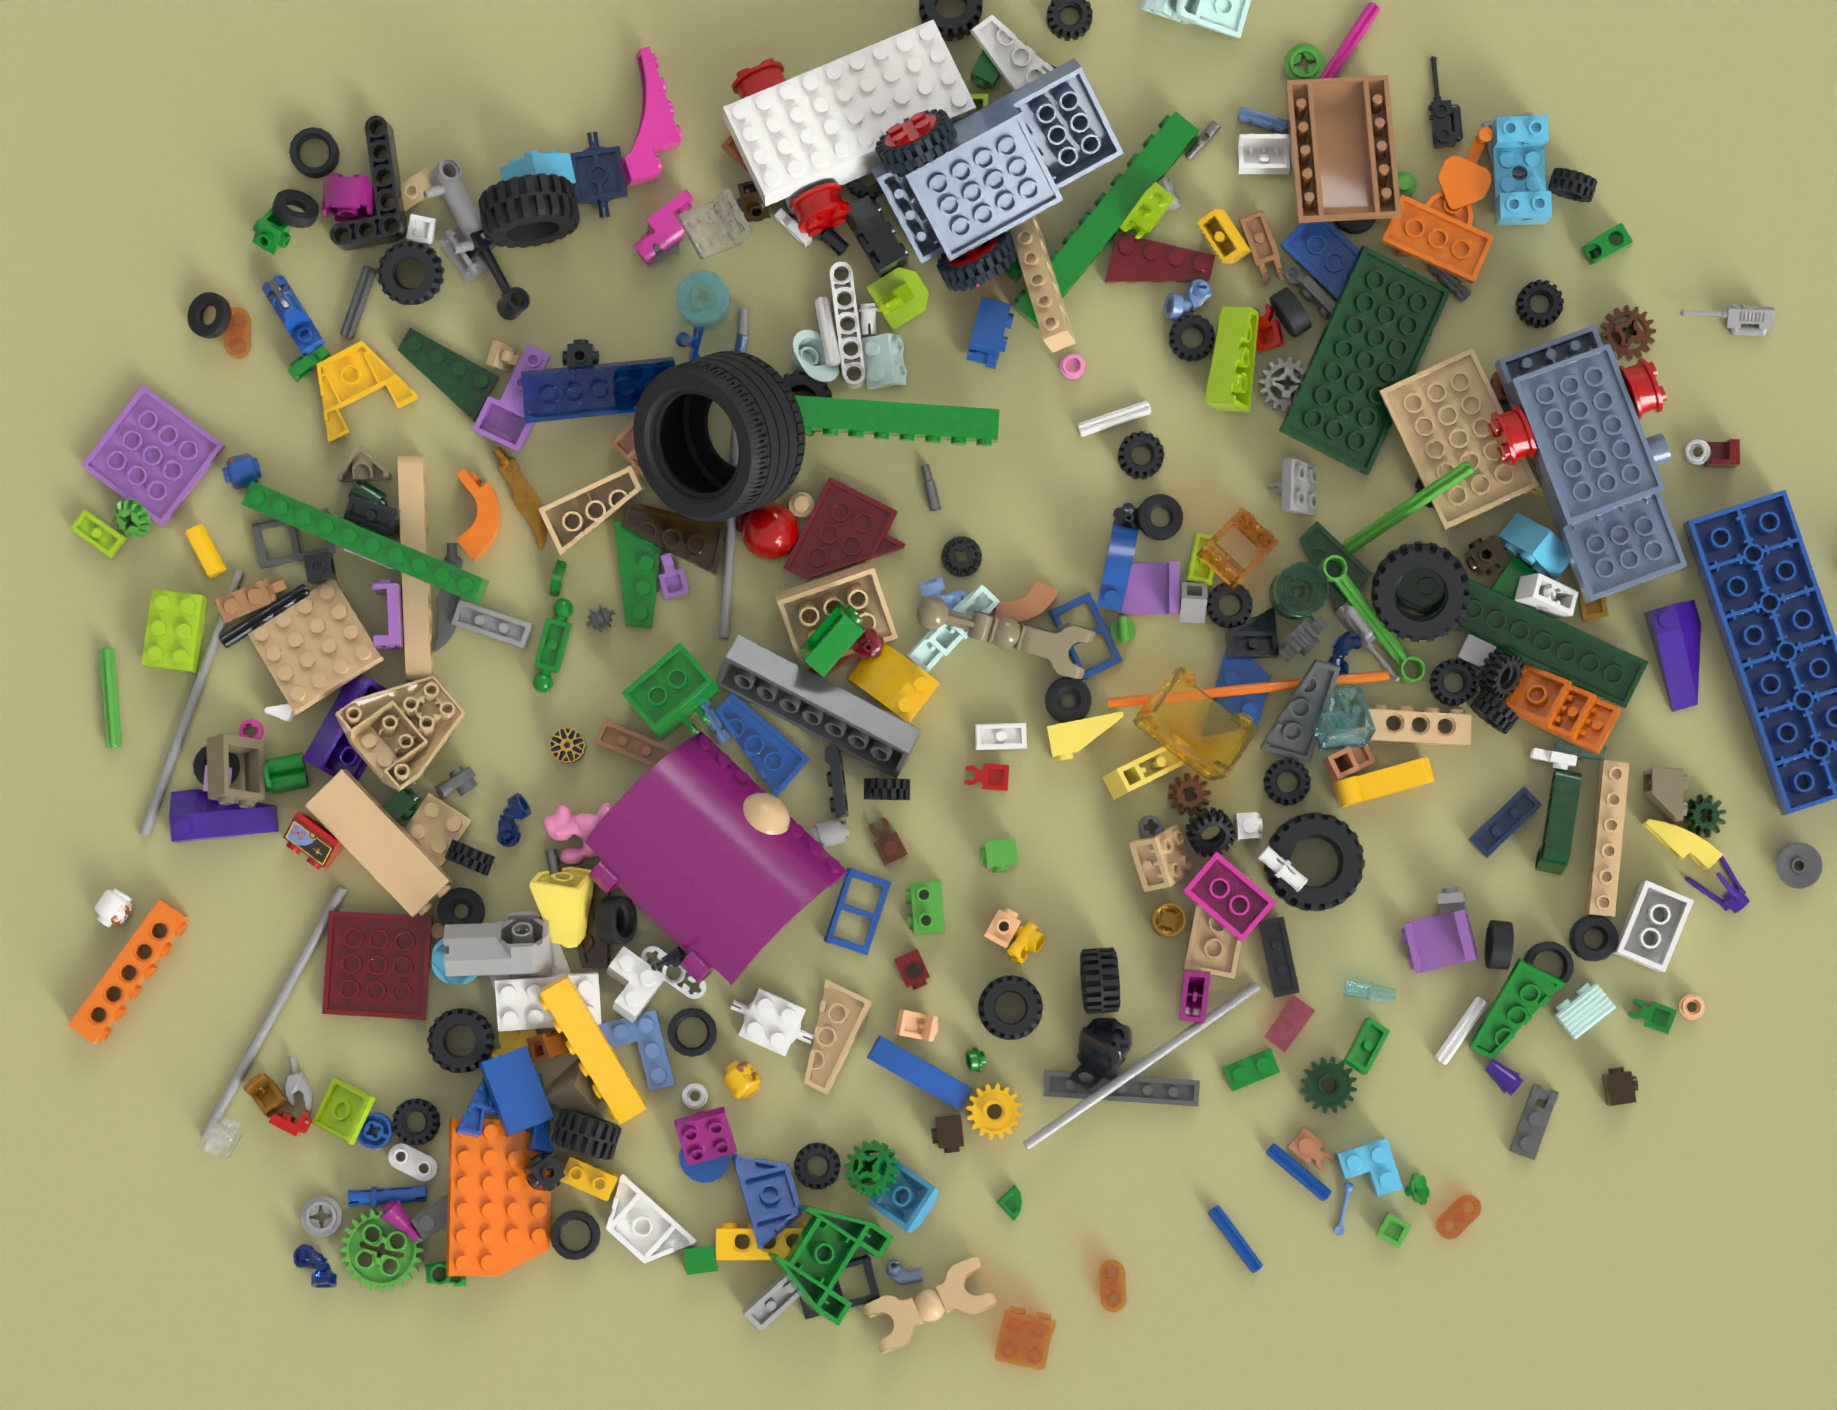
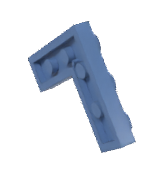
M657 1010L641 1013L634 1023L626 1018L599 1025L612 1048L637 1041L649 1091L675 1085Z

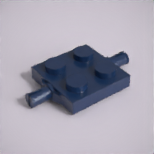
M589 132L587 133L589 148L582 152L570 153L576 179L574 188L577 204H598L599 218H604L603 208L605 216L608 218L610 217L608 202L628 197L625 178L620 166L622 161L620 146H599L598 132H593L594 142L592 134Z

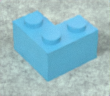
M531 150L524 153L525 157L511 159L508 165L500 168L502 180L505 181L516 176L521 177L527 174L537 175L538 173H545L546 175L557 174L558 177L563 176L572 184L576 183L570 153H559V150H551L545 153H540L539 150Z
M1518 512L1498 535L1505 543L1503 548L1513 556H1516L1518 553L1525 562L1533 565L1532 570L1535 574L1540 573L1556 581L1570 563L1563 543L1550 529Z
M1387 1138L1374 1140L1335 1153L1342 1178L1347 1179L1368 1172L1376 1196L1403 1189Z

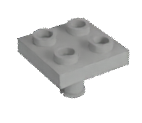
M1292 458L1283 459L1282 481H1270L1268 486L1276 488L1268 489L1271 497L1282 496L1281 510L1304 516H1315L1318 505L1316 496V483L1318 481L1317 465Z

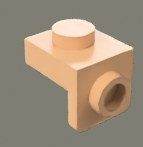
M900 1009L895 1035L933 1042L934 1036L938 1032V1017Z

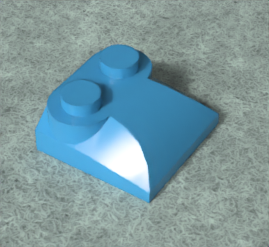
M899 1163L895 1165V1168L900 1170V1173L893 1176L897 1183L890 1182L888 1185L891 1190L888 1192L882 1189V1196L879 1197L874 1194L868 1204L907 1232L912 1233L921 1226L936 1203L939 1189Z

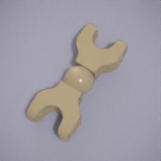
M973 1257L951 1266L946 1280L943 1284L936 1287L937 1290H922L915 1299L899 1300L894 1296L885 1295L864 1305L862 1311L867 1317L873 1318L885 1314L893 1319L894 1328L892 1333L880 1340L878 1344L880 1353H889L908 1345L916 1327L924 1324L923 1321H937L943 1316L945 1310L947 1313L958 1310L967 1315H977L995 1306L997 1298L992 1293L973 1296L966 1291L965 1283L967 1278L981 1268L980 1259Z

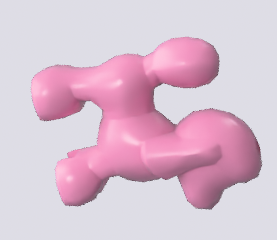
M611 802L602 804L598 813L594 815L582 813L572 816L568 807L559 805L553 815L544 818L543 827L550 838L557 841H565L576 835L583 840V847H570L561 852L563 863L576 865L587 857H598L585 843V840L613 807Z

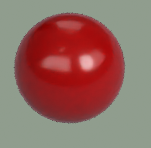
M769 503L751 510L743 521V542L753 555L761 559L776 560L786 556L793 550L799 537V526L795 516L789 509L777 503Z

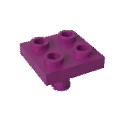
M724 1106L709 1111H700L694 1115L674 1120L687 1166L737 1153Z

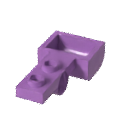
M527 344L501 400L499 401L490 396L487 397L472 431L520 453L536 423V418L525 413V410L539 387L540 378L551 355Z

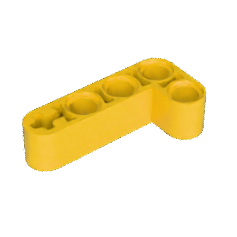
M1424 757L1363 775L1333 782L1332 785L1338 806L1342 808L1435 782L1429 758Z

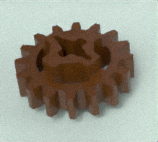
M1625 305L1622 312L1617 307L1613 310L1614 316L1609 313L1605 316L1608 323L1603 322L1600 325L1605 330L1599 334L1600 338L1606 339L1603 346L1610 343L1613 353H1617V360L1626 356L1627 362H1630L1633 355L1640 359L1642 357L1641 351L1647 353L1650 350L1647 344L1655 342L1650 335L1655 334L1656 329H1650L1649 327L1654 321L1653 319H1645L1646 311L1640 315L1637 306L1632 311H1629L1628 305ZM1627 317V320L1622 324L1614 323L1620 318ZM1637 322L1641 324L1643 331L1640 330ZM1630 325L1629 334H1631L1632 336H1630L1625 342L1626 333L1623 331ZM1612 336H1615L1618 345L1613 341ZM1632 343L1641 344L1639 347L1635 349L1628 350V347Z

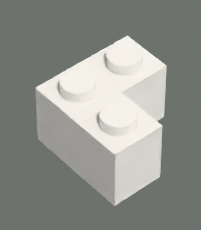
M624 946L608 966L606 972L625 986L624 990L615 1000L612 1009L634 1023L665 979V975L658 970L653 971L651 965Z

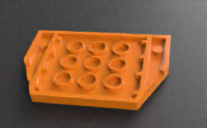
M449 1118L446 1276H500L550 1249L551 1191L533 1189L526 1181V1174L522 1170L523 1167L529 1164L528 1160L539 1152L528 1150L530 1133L525 1130L506 1137L500 1119H483L481 1136L476 1138L455 1133L461 1118ZM547 1169L545 1170V1176L549 1174Z

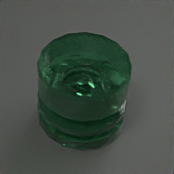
M1307 562L1290 564L1274 577L1269 589V599L1274 610L1286 619L1297 621L1308 618L1324 606L1329 596V583L1326 575L1319 567ZM1299 588L1301 590L1300 596L1295 598L1293 596L1294 590Z

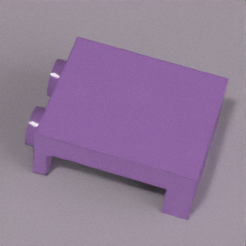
M378 579V584H371V590L377 594H387L389 635H373L374 646L379 650L404 649L402 587L398 583L393 582V579Z

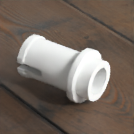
M860 304L858 312H861V335L868 334V324L870 335H877L876 312H878L876 304Z

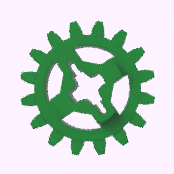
M872 1140L870 1146L869 1143L863 1141V1148L860 1149L854 1146L853 1148L856 1153L854 1155H847L851 1161L844 1164V1167L849 1169V1172L844 1177L851 1180L848 1185L853 1189L856 1188L855 1192L860 1195L865 1193L867 1197L871 1198L874 1192L880 1197L882 1196V1189L888 1192L891 1190L888 1185L890 1182L897 1183L893 1176L900 1173V1170L895 1168V1165L899 1164L900 1160L892 1158L896 1152L891 1148L888 1149V1145L882 1142L879 1145V1142ZM870 1153H876L874 1156L868 1155ZM871 1181H875V1182H876L875 1184H872V1185H865V1183L868 1184V1183L871 1182Z

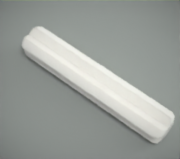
M818 297L815 300V307L826 365L828 367H837L841 363L830 300L828 297Z
M1143 401L1080 422L1078 424L1079 433L1084 437L1149 415L1151 413L1150 404L1148 401Z
M1481 997L1474 999L1435 1055L1436 1060L1446 1065L1487 1008L1488 1003Z

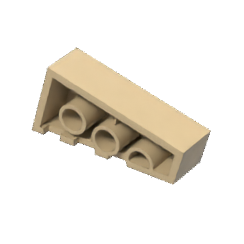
M631 465L538 510L559 554L563 555L626 504L627 501L642 491L644 487L634 466Z

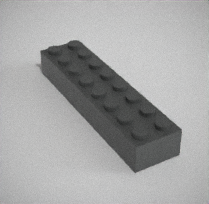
M738 635L725 656L715 683L817 738L835 745V747L837 746L838 749L893 778H898L921 732L911 723L896 718L890 712L877 708L867 700L858 698L847 692L844 688L824 680L821 676L801 668L797 663L790 662L780 657L774 651L767 650L756 644L753 640L744 638L741 635Z

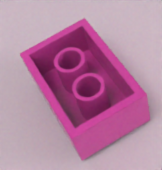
M1218 852L1211 856L1182 890V893L1239 942L1245 940L1276 903Z

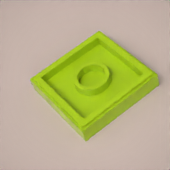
M333 1077L311 1124L348 1144L354 1145L376 1098L339 1078Z

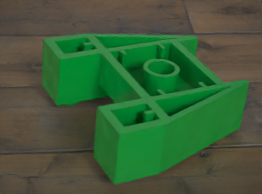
M799 1204L798 1208L811 1215V1218L785 1259L772 1252H769L768 1256L809 1309L839 1326L853 1303L832 1290L858 1247L880 1259L894 1236L872 1222Z

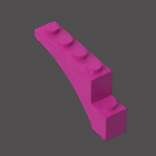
M650 46L641 48L635 56L641 79L642 110L634 144L629 155L624 156L620 162L627 187L656 180L661 173L662 165L660 158L655 156V154L676 149L682 139L681 128L678 124H675L673 118V104L667 100L665 94L667 90L665 80L659 76L657 70L659 67L658 59L654 53L652 54Z

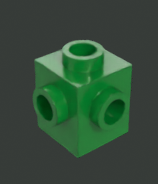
M271 208L263 217L256 221L253 227L255 235L252 242L262 249L275 254L281 247L285 248L289 244L292 237L289 234L291 226L281 222L274 215Z

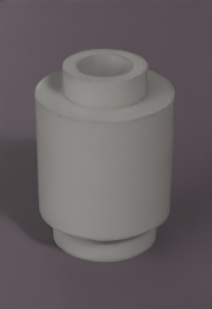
M840 817L817 823L816 827L811 828L813 839L819 842L823 848L847 842L845 836L850 835L846 820L841 822Z

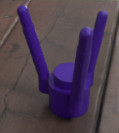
M1723 855L1719 860L1734 885L1732 887L1720 872L1716 873L1718 879L1727 889L1723 894L1725 900H1722L1690 877H1685L1686 882L1718 903L1725 911L1731 909L1733 913H1737L1750 901L1745 895L1747 892L1739 884Z

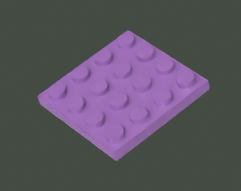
M142 385L81 466L123 498L139 502L147 510L150 518L164 527L225 448V445L146 386Z

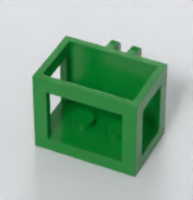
M679 643L621 692V694L663 741L683 723L696 736L699 733L698 728L688 720L695 712L704 724L708 725L711 723L710 719L700 709V706L712 699L721 690L685 647Z

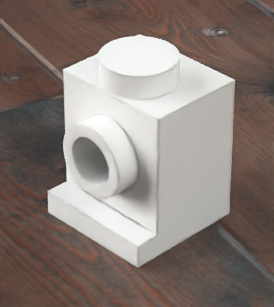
M1236 813L1234 815L1236 840L1262 839L1263 822L1260 813Z

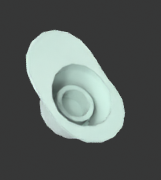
M812 330L798 332L793 338L791 358L794 366L800 372L805 371L814 380L820 382L835 380L839 374V366L828 367L826 365L821 335Z

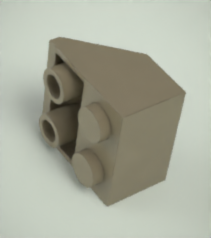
M1651 768L1643 771V797L1668 823L1683 821V816H1687L1688 811L1687 800H1683V790H1687L1688 777L1684 775V769Z

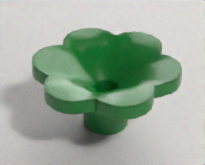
M1413 1173L1409 1186H1406L1404 1189L1406 1196H1412L1415 1203L1418 1202L1420 1205H1425L1430 1195L1425 1177L1423 1175L1420 1176L1418 1173Z

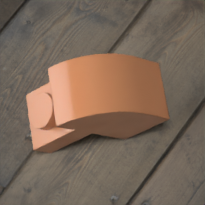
M1365 739L1322 759L1332 783L1376 762Z

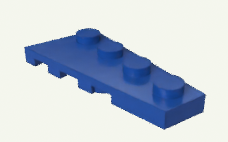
M731 693L715 711L776 797L782 793L810 760L808 756L734 693Z

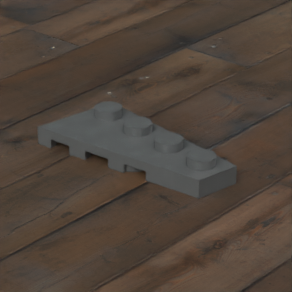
M1314 659L1260 745L1261 750L1310 762L1341 669L1340 665Z

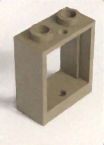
M224 733L207 738L208 799L218 800L219 804L222 805L237 803L241 808H251L255 806V803L264 801L263 740ZM228 752L244 755L245 791L229 788Z

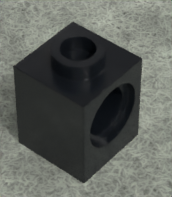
M330 552L303 556L307 581L313 585L324 583L328 580H337L334 558Z

